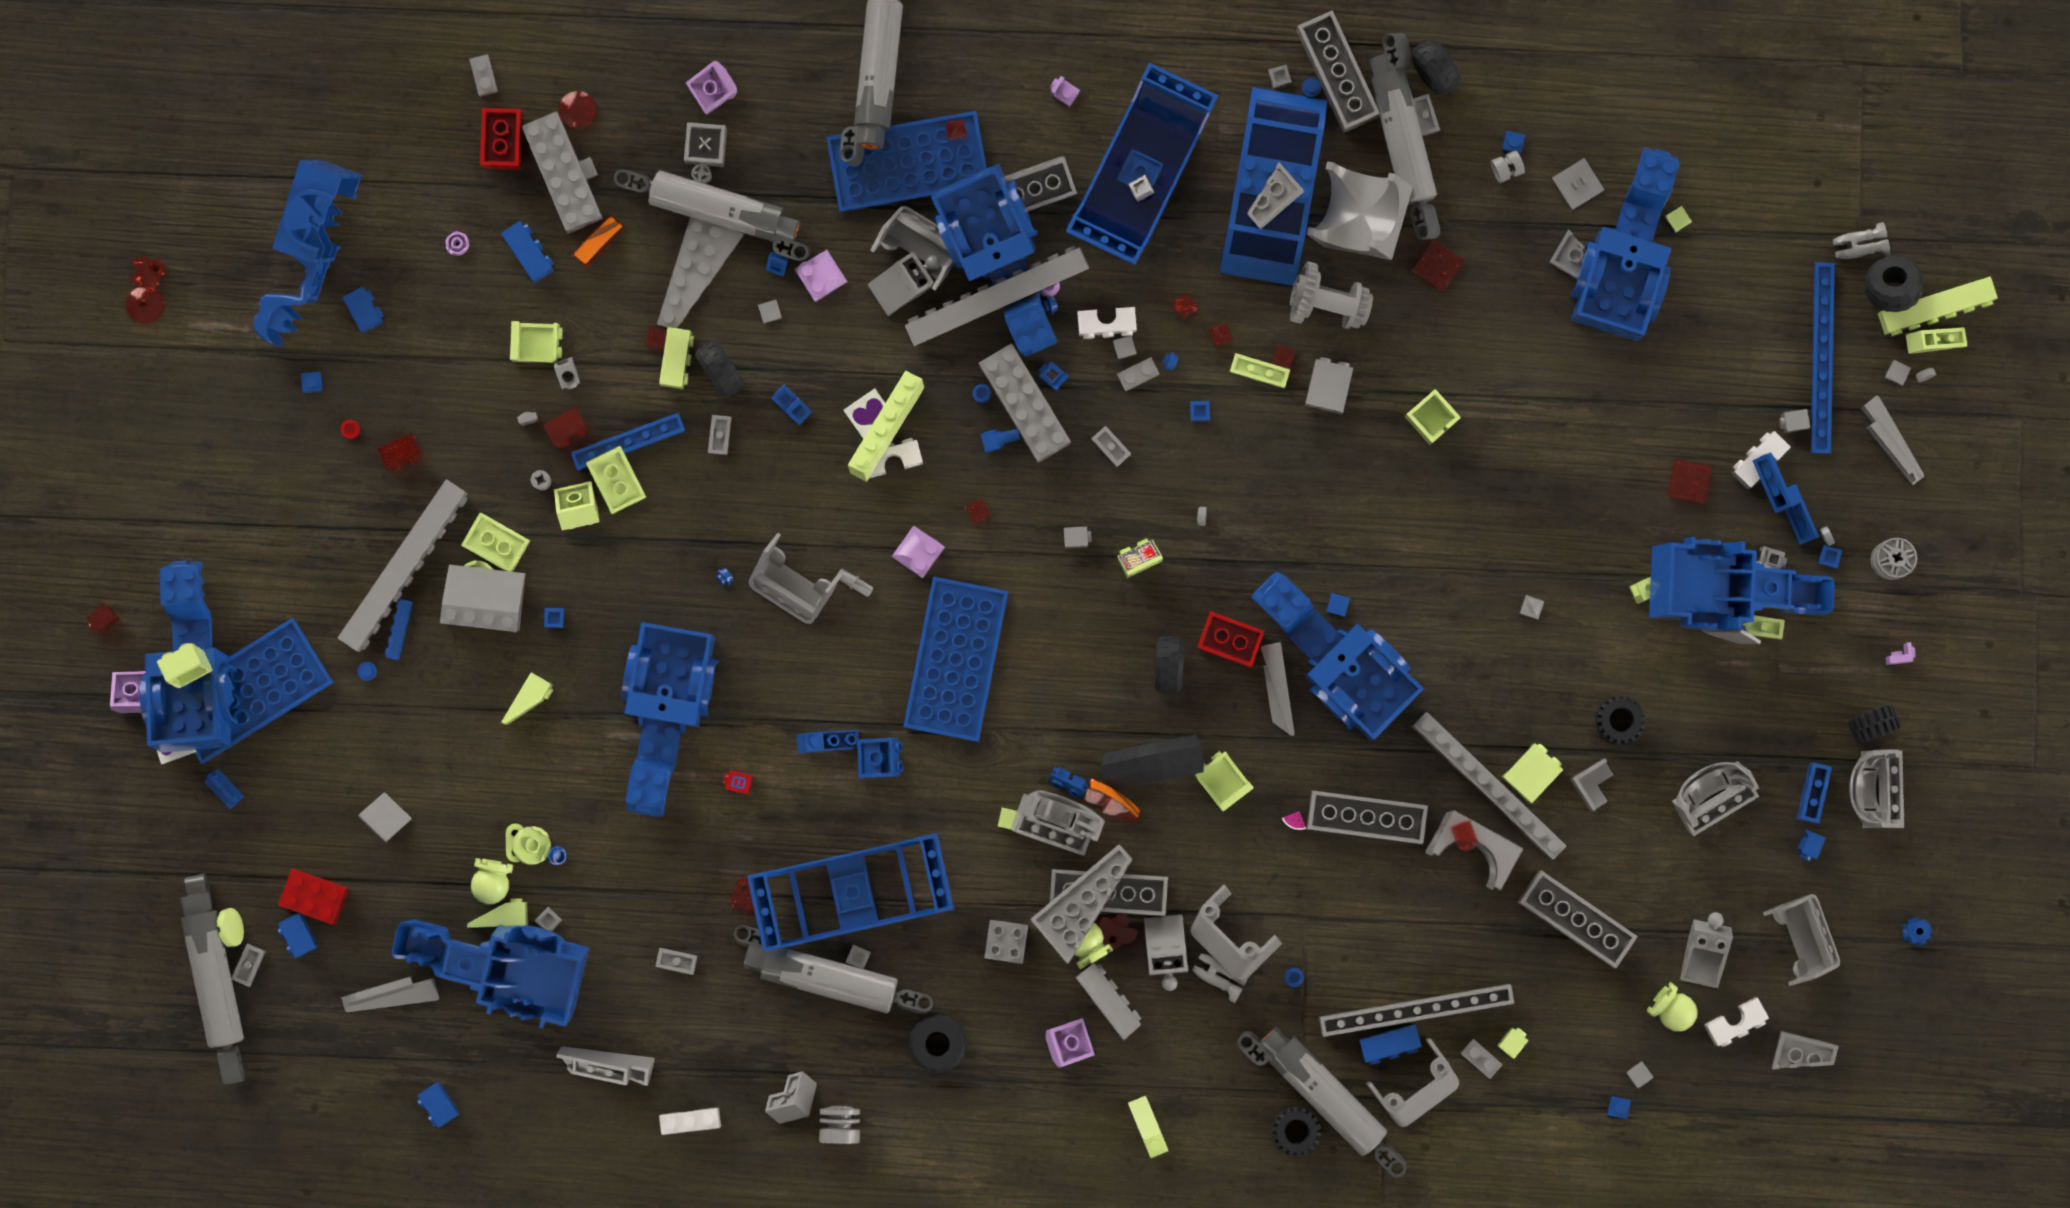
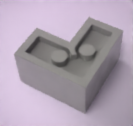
M1605 758L1570 779L1590 812L1595 811L1598 807L1608 802L1598 787V784L1613 776L1612 771L1606 764L1607 760Z
M804 1072L788 1075L784 1092L769 1095L765 1112L778 1123L808 1117L815 1094L816 1082Z

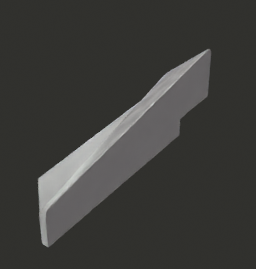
M1875 396L1861 407V410L1872 422L1867 429L1910 483L1914 485L1924 477V474L1880 397Z
M1281 642L1261 646L1266 665H1263L1272 723L1290 736H1294Z
M411 976L341 998L345 1011L353 1012L439 1000V995L434 978L415 983L414 977Z
M564 1046L557 1053V1058L563 1059L568 1065L567 1069L571 1074L626 1086L629 1080L648 1086L655 1058Z

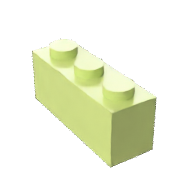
M667 328L659 381L660 386L684 389V385L688 384L689 374L686 373L687 366L691 365L692 355L689 354L690 347H693L695 338L690 330Z

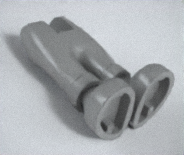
M1884 222L1877 223L1876 228L1873 230L1868 229L1866 231L1847 233L1833 239L1834 246L1847 244L1848 248L1835 252L1836 258H1857L1867 254H1875V251L1880 252L1883 257H1889L1890 246L1888 239L1857 245V243L1887 238Z
M1201 953L1199 959L1211 966L1206 972L1203 968L1194 965L1192 971L1205 982L1220 988L1224 992L1226 990L1229 993V1000L1235 1003L1243 988L1230 983L1227 979L1225 980L1217 975V972L1227 976L1229 979L1235 980L1242 986L1246 984L1248 978L1243 981L1236 980L1213 956Z

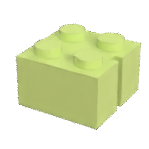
M1436 389L1405 416L1429 445L1461 418Z
M192 643L180 646L179 650L174 653L164 654L161 657L162 659L157 661L166 682L178 689L213 671L204 650L199 647L197 648Z

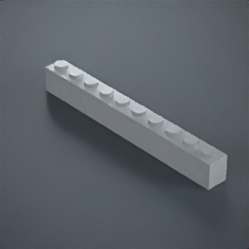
M1075 246L1066 249V254L1058 256V253L1047 258L1048 262L1046 263L1036 262L1030 265L1031 269L1028 271L1018 270L1012 273L1013 277L1006 280L1005 277L996 280V285L989 287L988 284L978 288V293L971 295L970 292L960 296L961 300L956 303L953 300L942 304L944 308L938 311L936 308L930 309L925 312L926 316L920 319L918 315L908 319L909 323L905 327L913 345L916 346L1089 269L1090 267L1081 247L1076 249Z
M447 479L445 480L339 635V640L358 652L361 649L365 650L370 643L368 639L372 633L375 635L380 629L381 625L379 623L383 618L386 619L392 610L390 608L391 605L399 601L403 594L401 591L404 586L408 587L410 585L415 570L419 571L423 566V559L426 554L430 555L434 550L435 545L433 544L437 538H442L446 532L444 528L448 522H453L457 515L455 513L459 506L463 507L466 503L468 493Z
M1425 712L1411 726L1550 860H1554L1566 847L1548 827L1428 712Z
M1504 984L1320 1016L1319 1023L1321 1034L1325 1037L1514 1004L1511 984Z

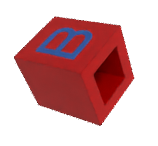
M730 770L729 774H725L723 785H726L725 789L749 795L753 776Z

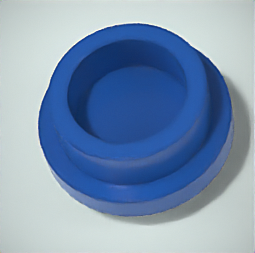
M1314 78L1305 80L1302 85V92L1307 97H1316L1321 91L1319 81Z
M1053 296L1044 297V301H1042L1044 311L1048 312L1049 315L1058 311L1056 299Z
M1173 352L1166 354L1162 361L1164 369L1172 371L1178 362V357Z
M985 384L975 386L972 392L974 400L978 403L988 402L991 398V389Z
M725 568L717 571L716 578L721 585L730 586L733 581L730 572Z
M363 662L358 667V676L364 681L373 680L377 675V668L371 662Z
M560 846L553 847L548 853V861L553 865L563 864L567 857L565 850Z
M1291 968L1285 973L1284 979L1287 985L1298 987L1303 983L1304 975L1301 970Z

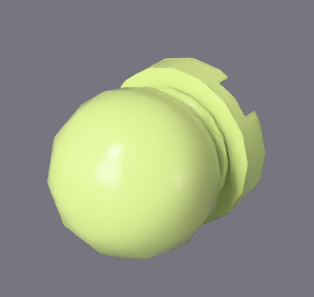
M476 858L474 866L479 867V871L474 874L471 881V891L474 897L484 904L500 902L509 890V880L506 875L507 873H512V864L505 865L501 864L502 862L489 859H482L481 862V859Z
M1093 923L1074 955L1079 957V961L1076 963L1082 969L1113 950L1110 944H1103L1102 931L1096 923Z
M1670 982L1669 988L1663 987L1653 999L1656 1003L1653 1007L1649 1006L1647 1012L1653 1017L1659 1015L1660 1021L1666 1028L1673 1031H1685L1697 1019V1007L1690 997L1677 993L1678 987Z

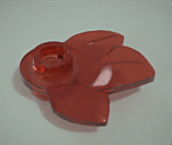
M139 256L130 261L133 267L137 269L130 283L136 286L145 285L148 292L155 290L160 284V277L165 273L164 263L158 259L150 260L146 256ZM155 266H159V270L157 272L153 271Z
M741 878L735 883V891L730 896V905L732 909L742 906L745 912L754 915L755 910L748 878ZM743 885L748 886L746 891L741 890Z
M1125 913L1115 916L1112 921L1104 916L1099 926L1104 935L1103 943L1105 945L1110 944L1112 949L1119 948L1121 944L1131 943L1138 933L1137 929L1128 928V919ZM1111 936L1116 937V942L1113 944L1109 942Z

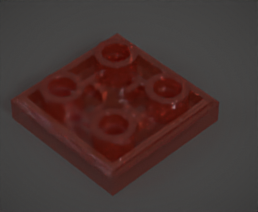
M1433 240L1412 269V272L1443 293L1465 261L1436 240Z
M1674 459L1667 497L1706 504L1713 466Z

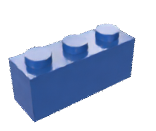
M519 221L501 234L533 282L536 283L554 271L551 267L554 263L548 255L544 257L540 251L543 247L537 239L535 241L532 239L530 234L533 232L527 223L523 225Z
M1818 763L1808 764L1796 817L1797 820L1814 824L1820 822L1832 767Z
M1415 1024L1358 1039L1364 1062H1369L1370 1065L1380 1063V1059L1388 1057V1060L1400 1057L1399 1053L1407 1052V1055L1418 1052L1417 1048L1422 1047Z

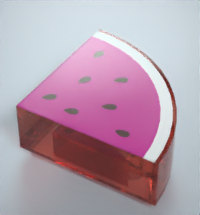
M1299 811L1281 818L1283 823L1293 830L1306 829Z

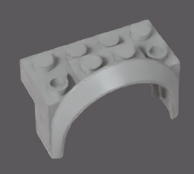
M1861 751V757L1858 759L1851 774L1849 790L1852 806L1863 823V828H1904L1902 751ZM1864 768H1874L1875 770H1864ZM1877 775L1879 776V806L1876 797ZM1864 809H1876V811H1865Z
M1738 761L1735 763H1717L1707 766L1690 776L1682 785L1677 798L1672 800L1686 829L1694 837L1758 798L1759 795L1756 790L1759 786L1751 771ZM1722 773L1725 774L1726 778H1727L1728 781H1729V784H1727V782H1726V780H1725V778H1724V776H1723ZM1725 789L1723 792L1719 793L1718 795H1716V796H1714L1713 798L1709 799V800L1706 801L1705 803L1701 804V803H1702L1705 799H1707L1709 796L1713 795L1714 793H1716V792H1718V791H1721V790Z
M1037 790L1029 793V795L1023 794L1010 830L1084 856L1090 839L1098 841L1105 821L1093 810L1078 802L1051 792ZM1074 814H1076L1073 826L1070 827ZM1041 820H1044V821H1047V822L1056 824V825H1058V826H1055V825H1052V824L1043 822V821H1041Z

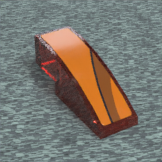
M609 215L571 255L588 269L598 256H601L618 237L625 226L612 215Z
M1090 780L1084 801L1102 806L1101 813L1138 824L1141 810L1129 798L1100 781Z

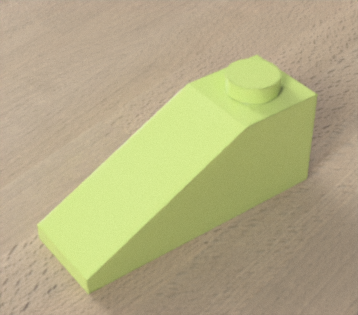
M1965 327L1921 330L1906 335L1908 353H1923L1967 346Z
M531 672L503 718L502 723L508 725L542 703L545 698L548 700L553 692V689H551L553 685Z
M511 899V903H504L469 922L467 928L528 925L527 902H522V899Z
M1143 1096L1129 1102V1107L1150 1158L1169 1151L1147 1097Z

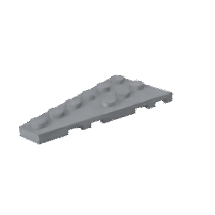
M690 217L657 325L665 328H678L692 306L697 302L728 256L736 248L738 242L743 238L744 233Z
M1120 844L1030 919L1067 964L1071 961L1132 861V858Z

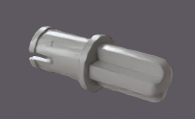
M843 568L840 569L838 573L842 574L841 582L850 586L851 590L855 589L867 597L870 596L873 591L872 586L860 580L859 576H854Z

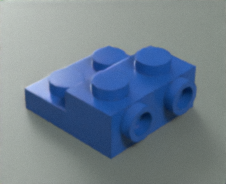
M899 738L857 740L859 778L900 776V772L903 771V763L899 761V753L902 752V743L899 742Z

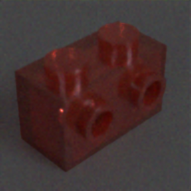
M577 407L543 425L554 446H560V448L568 445L570 439L586 435V430L590 429Z

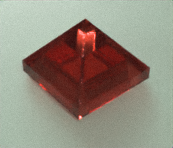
M964 119L945 122L948 141L967 138Z

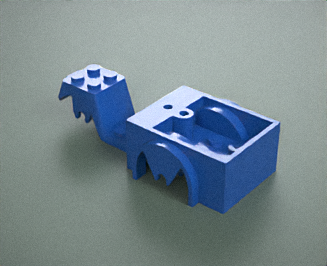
M1646 147L1642 149L1638 167L1624 199L1616 228L1609 229L1603 227L1597 233L1595 242L1588 241L1585 245L1587 250L1580 264L1577 283L1570 294V298L1576 299L1571 321L1635 341H1639L1645 336L1648 323H1652L1659 312L1671 273V267L1666 265L1671 248L1657 244L1653 241L1660 214L1671 194L1679 168V159L1658 149L1653 150ZM1630 248L1637 250L1636 253H1632Z
M300 160L272 249L291 255L305 266L306 278L300 285V294L270 293L261 297L259 301L260 310L253 320V325L258 337L263 338L268 344L275 347L283 346L279 332L286 333L299 330L293 326L292 321L294 319L302 320V317L290 305L313 304L317 301L330 262L335 261L337 251L341 249V245L330 242L325 231V227L339 225L338 222L334 221V215L343 214L332 200H335L336 194L356 199V192L362 174L323 160Z
M999 163L933 193L931 198L939 213L935 218L942 240L954 264L958 269L964 268L969 281L983 276L986 279L990 278L994 286L996 285L995 281L1002 277H1005L1007 280L1012 278V273L1023 269L1024 272L1029 270L1026 264L1029 261L1027 256L1036 250L1032 237L1037 235L1038 231L1032 227L1029 213L1025 208L1023 200L1017 193L1016 182L1007 183ZM999 252L1000 258L995 259L993 253ZM1039 291L1003 307L1006 324L1018 350L1024 356L1036 353L1058 342L1043 309Z
M1689 537L1684 539V544L1667 543L1652 546L1649 618L1680 620V627L1690 629L1737 630L1742 629V624L1754 622V611H1760L1762 607L1778 608L1782 613L1827 615L1834 608L1835 583L1829 576L1797 574L1795 570L1764 568V564L1756 563L1757 550H1746L1745 542L1743 541L1721 543L1720 540H1696V537Z
M174 561L172 564H167L160 569V603L172 621L173 651L169 652L174 653L179 650L180 646L192 643L197 648L199 647L204 650L213 670L178 689L166 682L157 663L164 654L169 652L145 654V673L141 678L139 691L140 708L144 723L147 726V746L161 753L231 747L230 725L238 724V720L231 716L228 709L235 699L232 696L234 687L227 672L236 671V667L229 665L228 655L212 647V618L210 610L203 599L205 593L202 591V584L205 583L201 577L203 566L201 561Z
M1280 572L1272 574L1252 595V600L1279 625L1283 633L1309 658L1307 662L1313 667L1305 676L1313 684L1309 692L1315 694L1334 716L1343 721L1348 731H1351L1355 726L1369 741L1374 740L1424 689L1408 673L1411 668L1407 662L1380 635L1372 629L1366 632L1359 624H1356L1348 633L1341 629L1336 631L1315 610L1309 598ZM1340 654L1345 656V660L1342 662L1338 660Z
M641 622L637 645H632L629 651L622 686V701L627 702L625 714L638 717L639 726H642L638 754L631 767L626 794V809L630 812L654 817L664 815L669 782L675 768L681 734H685L686 726L699 728L701 716L709 717L708 704L712 695L714 671L716 664L719 663V660L712 659L715 637L711 634ZM660 704H665L666 709L664 711L659 710Z
M416 919L400 923L396 930L392 948V956L396 959H406L407 963L417 962L419 966L428 965L433 969L437 977L471 985V990L478 991L476 1003L488 1006L486 1014L490 1015L493 1010L503 1008L510 1017L518 1016L520 1020L538 1017L540 1019V1028H543L546 1022L566 1027L573 1017L589 952V947L566 942L560 935L554 932L526 925L510 927L499 925L491 935L490 941L481 943L479 947L452 940L447 927ZM501 961H507V964L503 965Z

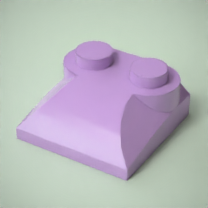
M713 61L686 82L705 114L710 113L728 99L734 98L737 93L735 83L718 61Z
M828 250L801 263L799 267L795 268L796 273L815 302L847 283Z
M913 525L892 557L921 578H924L945 547Z
M145 671L112 673L111 710L119 713H141L139 691L141 678Z
M1083 1018L1046 1030V1041L1053 1062L1058 1068L1095 1055Z

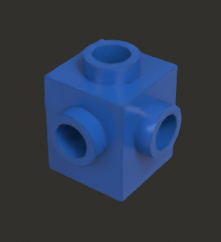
M1911 918L1907 920V924L1902 925V934L1908 944L1915 943V946L1927 943L1926 939L1931 938L1930 933H1932L1929 922H1926L1925 919ZM1918 928L1920 929L1921 935H1917L1916 930Z

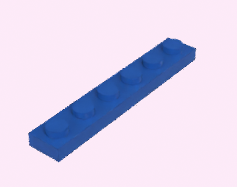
M679 413L573 451L571 455L577 471L588 468L586 462L618 446H621L624 454L685 432V428Z

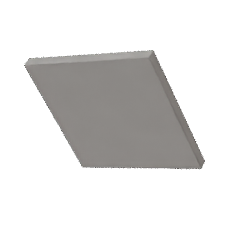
M1585 158L1552 178L1572 210L1604 191L1603 186Z
M385 792L358 815L385 842L412 819Z

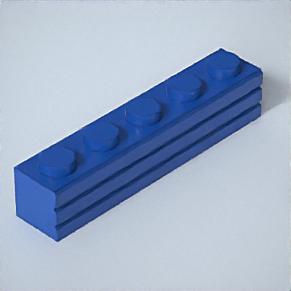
M400 599L397 602L396 608L398 609L397 613L394 614L393 620L395 621L390 630L392 634L388 638L389 646L385 650L386 658L400 660L413 607V602Z

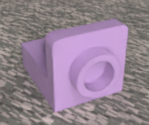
M1062 76L1059 80L1055 79L1050 86V89H1052L1051 96L1068 107L1072 105L1080 93L1078 88L1065 81Z
M1911 642L1904 644V655L1902 651L1891 652V656L1886 657V665L1913 662L1915 648L1912 647Z

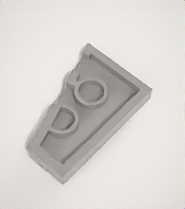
M1280 162L1247 213L1260 229L1305 192Z
M1781 1031L1771 1068L1834 1065L1839 1046Z

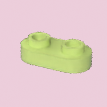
M512 824L506 830V855L512 862H521L512 854L514 839L512 831L523 829L524 827L520 824Z

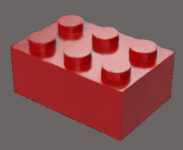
M482 108L480 165L483 169L521 170L523 112L521 109Z
M1210 611L1197 649L1251 668L1265 631Z
M291 869L278 905L336 925L350 888L298 869Z

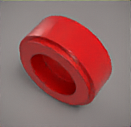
M346 420L342 423L340 430L345 438L355 439L359 436L361 428L356 421Z

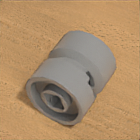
M1516 150L1506 154L1505 158L1500 156L1491 160L1492 170L1499 183L1509 180L1511 175L1516 177L1525 173L1522 159Z

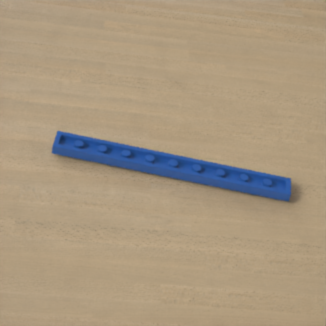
M1835 263L1814 264L1810 453L1819 454L1831 453Z

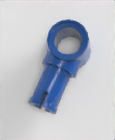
M1018 429L1002 433L1000 431L997 432V430H991L980 434L985 453L997 451L1005 443L1020 440Z

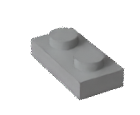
M489 55L469 59L478 95L481 97L498 92Z
M1429 94L1414 98L1413 101L1422 136L1439 132L1440 128Z
M1151 357L1117 374L1125 392L1160 375Z
M712 415L708 453L728 454L732 417Z
M1106 426L1091 438L1116 467L1131 455Z
M247 943L231 979L250 987L266 951Z
M659 948L655 967L694 975L698 956Z
M1474 1039L1460 1053L1489 1079L1503 1065Z

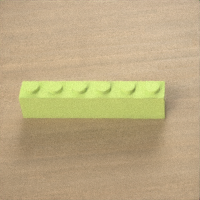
M1990 276L1921 298L1915 306L1906 311L1886 312L1882 310L1878 313L1884 334L1891 333V336L1903 333L1902 330L1909 328L1911 331L1920 328V324L1925 322L1930 325L1939 322L1938 318L1944 316L1946 319L1957 316L1956 313L1963 311L1965 314L1974 311V307L1979 305L1982 308L1993 305L1992 301L1998 297Z
M907 371L904 372L848 464L850 474L866 482L868 481L923 391L924 385L921 378Z

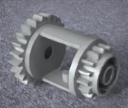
M1306 262L1302 268V273L1297 276L1290 298V306H1292L1290 309L1291 321L1302 323L1304 318L1310 316L1313 307L1342 314V327L1345 329L1350 327L1358 329L1360 325L1364 326L1369 318L1373 303V294H1370L1369 288L1362 287L1361 283L1355 282L1350 292L1347 293L1321 286V273L1318 271V265L1313 262Z

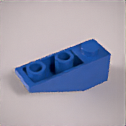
M858 730L797 734L798 754L857 749V740H859Z

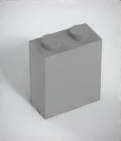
M1320 357V360L1316 359L1305 406L1342 414L1353 367H1349L1350 364L1345 362L1331 363V359Z

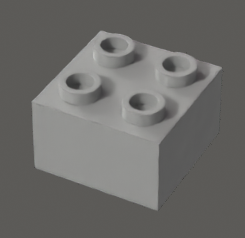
M687 122L685 163L689 165L705 164L707 166L724 167L726 126Z
M990 920L984 958L1023 964L1028 925Z

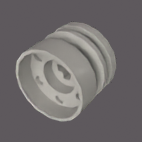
M1888 539L1878 544L1872 551L1870 558L1871 567L1875 574L1886 580L1905 577L1916 567V550L1906 539ZM1897 554L1899 561L1894 562L1895 558L1892 556Z
M830 1106L820 1109V1114L828 1115V1118H820V1122L828 1124V1128H822L819 1131L820 1143H860V1130L851 1128V1124L860 1122L858 1118H851V1115H859L860 1109L850 1106Z

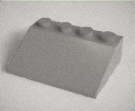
M449 565L440 623L511 632L519 631L526 573Z
M1093 963L1078 974L1076 978L1122 1039L1125 1040L1141 1025L1139 1021L1142 1018L1135 1010L1131 1012L1127 1007L1130 1004L1124 995H1118L1115 991L1118 987L1112 979L1108 981L1105 978L1104 974L1106 971L1100 963L1097 966Z

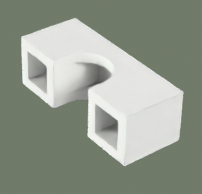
M1135 307L1116 308V318L1110 324H1103L1098 320L1097 310L1078 311L1079 336H1083V339H1093L1095 335L1109 338L1121 333V336H1132L1133 332L1137 330Z
M1775 431L1771 434L1767 432L1760 439L1762 443L1757 448L1753 446L1746 453L1748 457L1744 461L1740 459L1733 466L1735 470L1732 475L1747 489L1752 488L1760 479L1752 460L1772 452L1775 461H1778L1791 448Z
M913 438L901 441L902 444L896 446L894 443H890L869 478L886 474L885 462L893 456L899 457L903 461L905 469L923 464L917 440L913 441Z
M1754 997L1738 1006L1742 1017L1741 1021L1735 1026L1729 1025L1724 1016H1719L1704 1024L1716 1046L1721 1045V1047H1724L1732 1042V1038L1736 1036L1741 1038L1747 1035L1750 1028L1755 1027L1757 1029L1766 1024L1765 1020L1769 1019L1758 998Z
M719 1107L659 1115L661 1135L721 1127Z

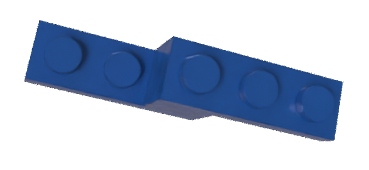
M1772 452L1752 460L1774 512L1778 513L1785 510L1799 544L1801 545L1819 537L1797 485L1786 487Z

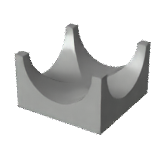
M1327 161L1325 169L1328 171L1331 179L1330 204L1322 222L1315 228L1308 227L1306 235L1327 248L1392 260L1413 187L1393 173H1389L1388 178L1373 177L1348 170Z
M1456 811L1446 812L1424 853L1430 856L1433 854L1439 856L1446 846L1455 841L1469 842L1478 847L1487 859L1489 876L1486 887L1491 890L1494 887L1501 890L1523 848Z

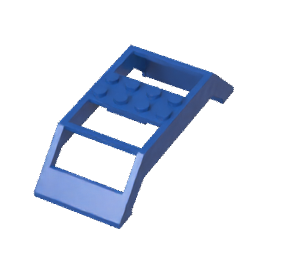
M937 833L747 876L764 952L954 909ZM921 844L935 908L916 912L902 848ZM896 849L910 913L878 920L864 856ZM827 865L841 929L809 936L795 872ZM789 873L803 937L782 942L768 877Z

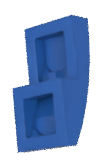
M785 384L770 397L798 425L812 413Z

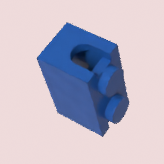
M361 287L342 297L361 332L365 333L383 323L381 317L384 315L379 306H374L372 301L375 298L370 290L366 291V289Z
M298 913L278 923L280 927L278 932L282 939H286L288 943L286 948L291 956L294 955L295 958H299L319 948L303 914Z
M436 1082L417 1095L420 1107L428 1111L430 1114L428 1118L433 1126L442 1127L461 1114L440 1082Z

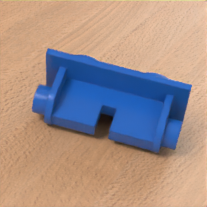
M1054 767L1047 782L1051 783L1055 788L1067 791L1073 797L1082 799L1089 785L1086 783L1087 780L1076 775L1070 780L1068 779L1071 774L1070 772L1061 767Z
M219 769L214 773H210L204 781L230 810L244 797Z

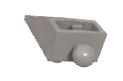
M913 251L867 284L888 317L933 288L935 283L927 271L937 270L940 267V259L937 256L931 255L927 257L923 265ZM912 263L916 264V268H915V269H913V270H910V269H909V265H910V264H912ZM922 279L926 280L924 286L920 285V280Z
M1714 912L1710 914L1708 922L1693 920L1680 980L1718 988L1733 939L1732 928L1722 926L1724 919L1720 913Z
M1182 915L1144 918L1149 976L1165 975L1162 980V986L1165 990L1172 991L1177 987V980L1173 977V974L1188 972ZM1179 960L1181 966L1175 967L1174 961ZM1156 962H1160L1162 964V967L1160 969H1156L1154 967V964Z

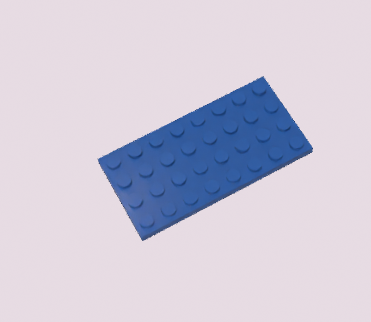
M976 111L892 125L890 130L885 132L883 149H864L863 161L856 167L849 165L840 157L842 134L826 137L840 213L931 197L935 191L987 169Z
M933 576L903 725L904 728L979 742L1009 591Z
M291 618L229 657V665L235 666L236 671L227 672L234 687L232 696L235 699L228 709L231 716L238 720V724L230 725L231 747L334 683L295 618ZM230 747L196 750L195 755L201 764H205Z

